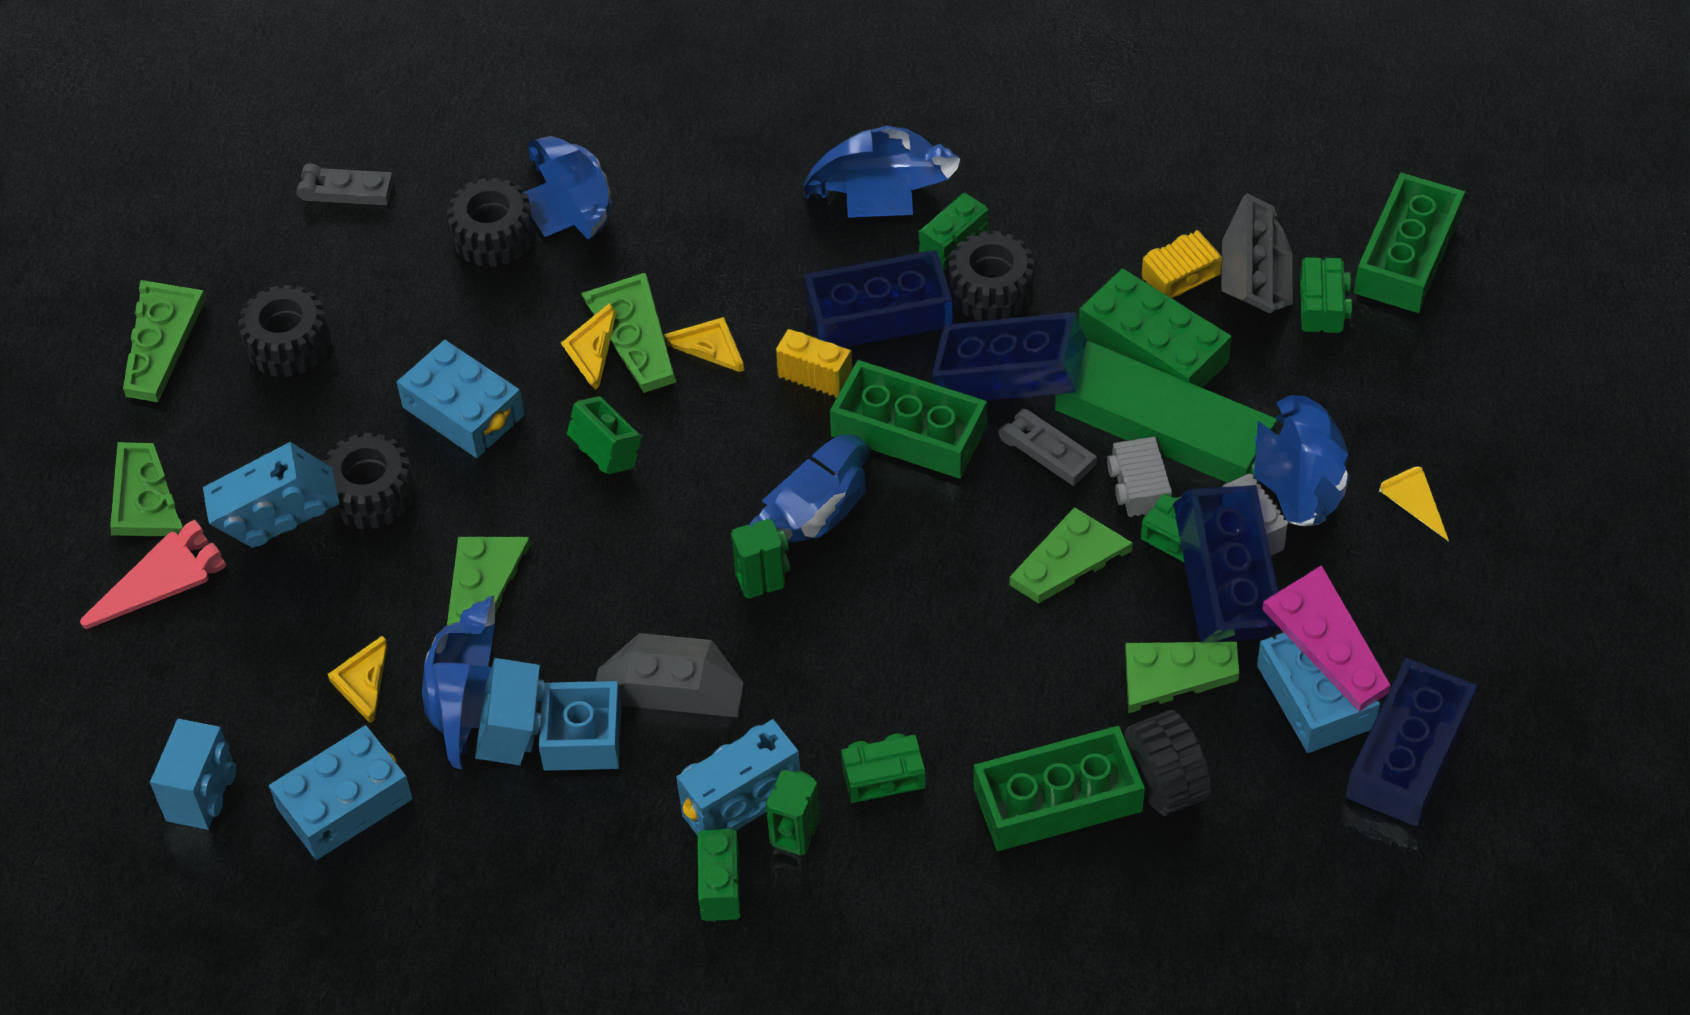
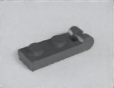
M306 164L301 173L303 181L298 184L296 194L300 199L306 201L388 205L394 180L392 172L324 169L315 164Z
M1022 409L1014 417L1015 421L1012 424H1005L998 432L1005 444L1016 446L1072 486L1078 483L1096 466L1097 456L1027 409Z

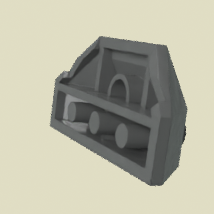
M1247 193L1243 196L1222 239V292L1260 310L1273 313L1288 308L1293 304L1292 250L1284 230L1276 220L1278 215L1274 206Z
M639 633L599 667L596 682L618 681L622 706L730 717L739 716L744 688L743 681L712 640Z

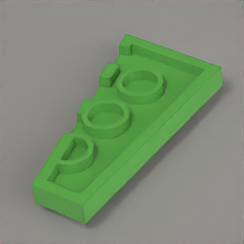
M646 273L581 293L593 315L597 314L609 303L617 311L610 341L644 393L676 383Z
M140 280V299L137 302L135 311L137 317L136 325L132 330V350L128 355L123 389L126 397L159 402L206 298L203 290Z

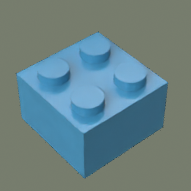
M499 658L494 659L482 695L475 759L520 765L524 753H531L534 735H538L541 721V713H536L537 702H541L544 690V680L538 679L540 665Z
M618 681L544 683L539 735V750L544 771L619 769L622 704Z
M177 719L150 781L166 821L209 830L213 818L220 814L224 791L227 785L233 783L236 775V764L233 763L229 752V745L225 741L221 728Z

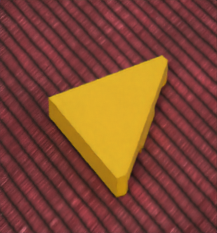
M610 303L561 342L594 389L600 386L617 313Z
M724 317L664 334L666 346L738 372L744 371L743 361Z
M383 636L328 673L330 682L369 723L375 720L387 651L386 639Z

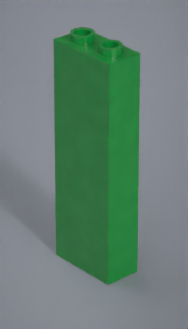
M1087 341L1056 388V411L1127 441L1155 436L1159 453L1162 456L1226 483L1247 474H1252L1253 479H1256L1254 465L1256 459L1255 437L1257 435L1258 421L1272 432H1276L1277 419L1090 341Z

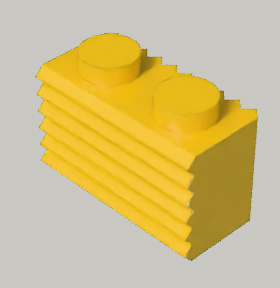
M1196 230L1194 234L1190 233L1189 236L1182 235L1172 244H1168L1161 249L1155 248L1143 258L1142 278L1146 280L1147 284L1172 299L1221 275L1222 256L1201 232Z
M788 329L776 348L779 378L785 377V380L791 379L792 382L797 381L798 385L803 384L804 387L809 386L810 389L816 388V391L828 392L829 396L834 394L835 398H837L853 369V363H851L852 350Z

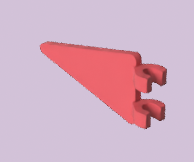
M193 520L182 528L179 535L175 532L167 534L81 618L80 623L83 628L89 629L208 581V574L222 570L226 563L214 543L208 544L209 542L204 536L202 528L196 520ZM203 548L196 558L191 553V551Z

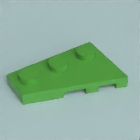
M118 442L110 526L111 535L166 536L170 532H175L179 535L183 528L180 519H178L172 495L169 493L154 443Z
M1074 507L1010 576V586L1040 603L1074 584L1075 579L1090 570L1096 572L1106 565V561L1117 555L1122 557L1130 553L1133 543Z
M458 537L447 626L460 622L464 610L471 608L474 603L483 601L494 595L496 614L509 581H513L518 571L517 565L522 556L527 554L531 546L529 537Z

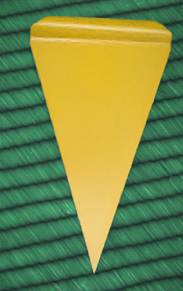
M1413 467L1381 483L1380 492L1449 541L1422 467Z

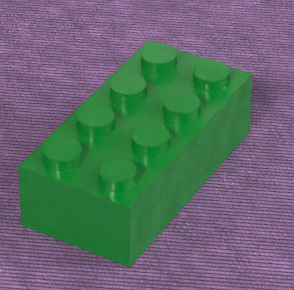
M1400 172L1358 265L1354 294L1419 313L1459 222L1465 191Z
M1123 268L1095 293L1079 311L1078 335L1201 388L1229 363L1231 335Z
M857 360L830 409L831 437L857 435L871 447V450L961 479L987 428V401Z
M1119 726L974 765V791L997 852L1143 812L1145 788Z

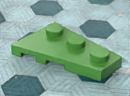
M1237 642L1126 643L1128 713L1141 710L1142 705L1156 701L1162 704L1172 701L1173 696L1189 691L1195 693L1203 692L1236 682L1239 678Z

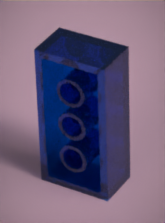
M937 250L804 274L805 300L817 339L841 347L953 327L952 298Z
M1075 312L944 325L931 377L935 385L982 400L1075 393L1077 391L1087 339Z
M1257 485L1189 489L1173 503L1200 643L1269 637L1280 628L1263 611V602L1278 593Z
M1405 658L1350 773L1345 798L1418 827L1471 711L1477 685Z

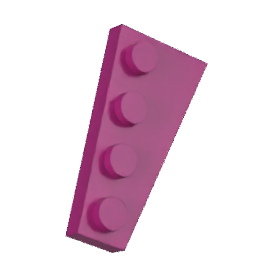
M1322 565L1263 602V611L1359 712L1389 693L1390 684Z

